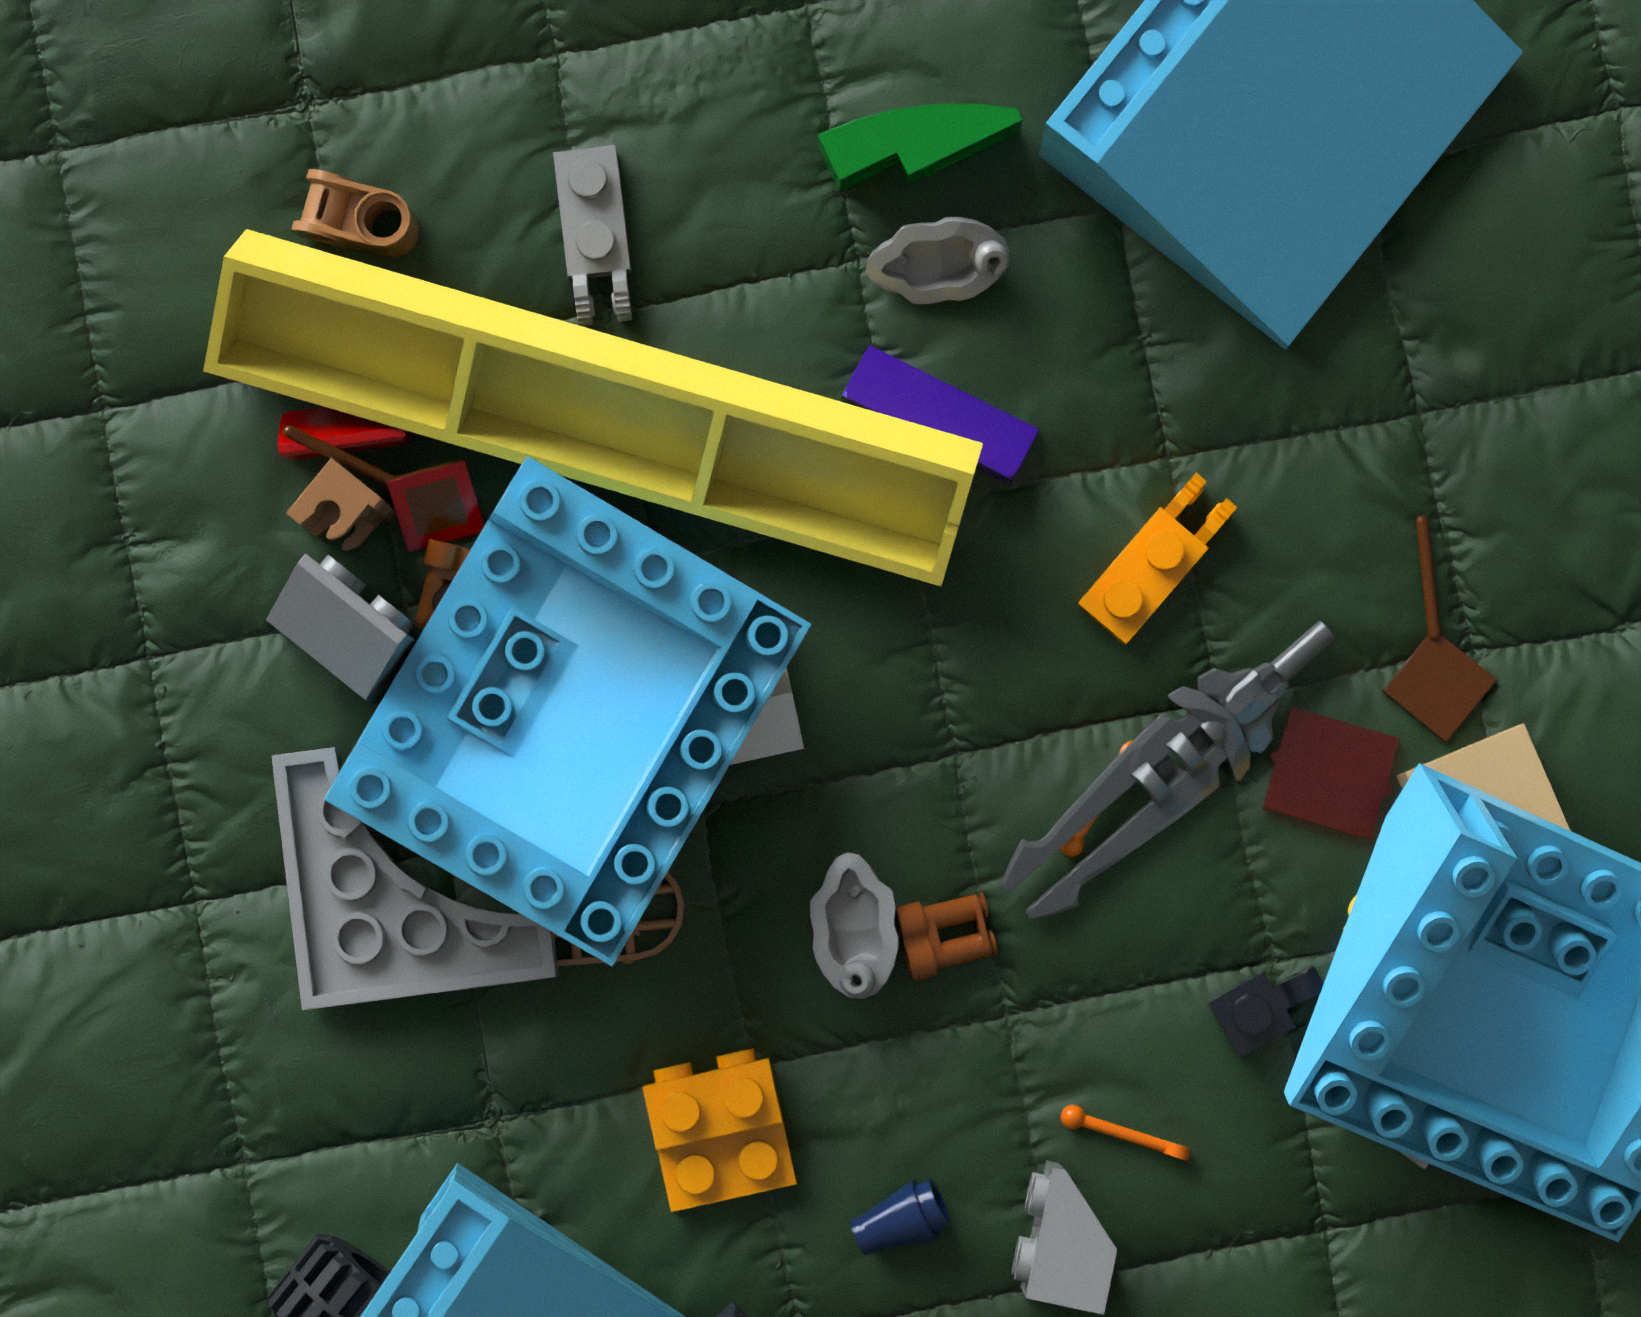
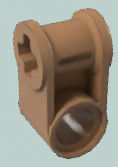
M316 169L308 170L306 181L310 184V189L301 220L293 222L291 232L321 244L340 248L348 247L385 258H398L406 255L415 247L420 236V224L415 213L400 195L389 190L361 184L331 172ZM387 211L401 213V225L396 233L386 238L374 236L373 224L378 216Z

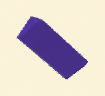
M871 345L868 346L841 395V402L983 443L976 469L1011 486L1039 431L1038 428Z

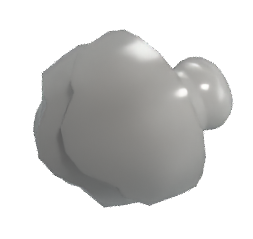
M945 217L935 223L902 225L891 239L883 242L872 251L867 260L865 272L872 283L884 290L901 294L913 304H933L945 300L962 301L975 297L1000 278L1009 266L1010 250L1005 238L989 225L973 219Z
M849 852L835 858L827 871L823 886L810 899V919L814 931L812 947L816 962L833 987L847 997L863 999L876 994L887 982L895 965L899 949V935L894 926L896 907L893 890L879 880L875 871L859 854Z

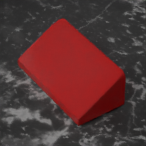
M319 407L284 413L280 419L277 445L279 454L290 461L323 457V455L285 437L283 429L288 425L294 426L346 453L408 445L409 441L413 440L412 433L327 407Z

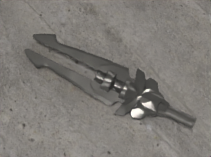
M1318 621L1271 663L1266 662L1253 669L1247 668L1233 673L1213 668L1198 677V690L1182 686L1168 694V699L1188 711V713L1178 720L1159 715L1111 762L1063 814L1046 836L1038 841L1022 839L1006 869L1002 880V887L1007 891L1013 890L1134 783L1138 782L1152 799L1026 909V915L1030 919H1039L1079 906L1078 893L1083 884L1174 823L1220 787L1218 768L1222 762L1226 760L1236 781L1241 780L1250 768V751L1263 753L1273 739L1272 718L1278 707L1279 698L1288 687V681L1336 640L1333 633L1325 624ZM1173 753L1176 757H1178L1180 761L1184 764L1186 769L1182 770L1181 768H1179L1171 760L1168 754Z

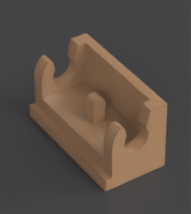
M330 458L286 514L317 538L328 530L326 537L329 540L343 537L355 525L354 533L346 538L342 545L344 552H351L364 544L383 519L390 522L396 512L380 496L334 459Z

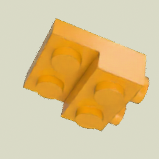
M754 1048L716 1056L718 1069L693 1074L691 1062L653 1070L656 1083L647 1084L642 1087L671 1212L797 1184L770 1057L756 1060Z

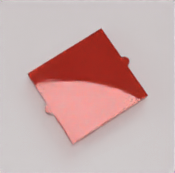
M1291 707L1279 750L1270 755V761L1274 764L1262 808L1362 838L1371 839L1383 795H1388L1392 789L1387 780L1399 738Z

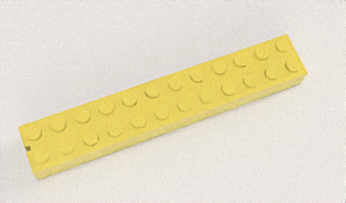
M248 229L243 232L223 258L203 372L522 464L525 458L529 456L559 475L937 586H942L983 446V443Z

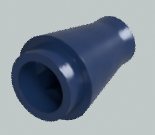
M915 1179L911 1180L865 1214L851 1220L854 1237L864 1255H869L879 1250L937 1240L940 1237L939 1232L952 1225L944 1198L932 1179L920 1184Z

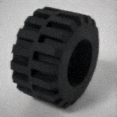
M318 1233L270 1292L267 1299L275 1317H360L390 1271L347 1241L335 1236Z

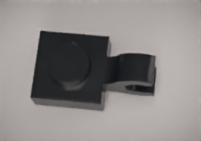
M1312 965L1305 967L1272 986L1264 970H1261L1211 998L1207 1003L1237 1056L1241 1058L1295 1028L1296 1026L1289 1016L1287 1009L1320 993L1324 983Z

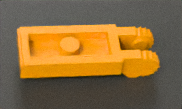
M1197 472L1164 510L1160 507L1077 603L1079 608L1124 646L1209 549L1206 543L1237 508L1227 498L1223 503H1218L1207 515L1206 523L1195 535L1175 519L1188 505H1192L1204 491L1203 486L1207 481Z

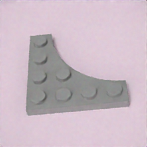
M331 747L271 755L302 1010L559 977L553 932L522 914L499 913L475 908L452 900L432 890L411 876L395 862L377 842L365 823L324 800L325 795L342 768L339 748Z

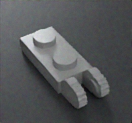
M616 145L553 152L567 275L569 281L573 280L578 325H593V317L595 316L593 296L590 295L588 279L612 276V306L614 314L617 315L618 322L632 320L627 274L632 273Z

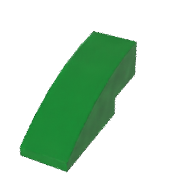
M930 104L898 108L858 118L818 134V149L839 192L894 166H897L906 186L909 187L1020 134L1023 119L1016 108L985 104Z

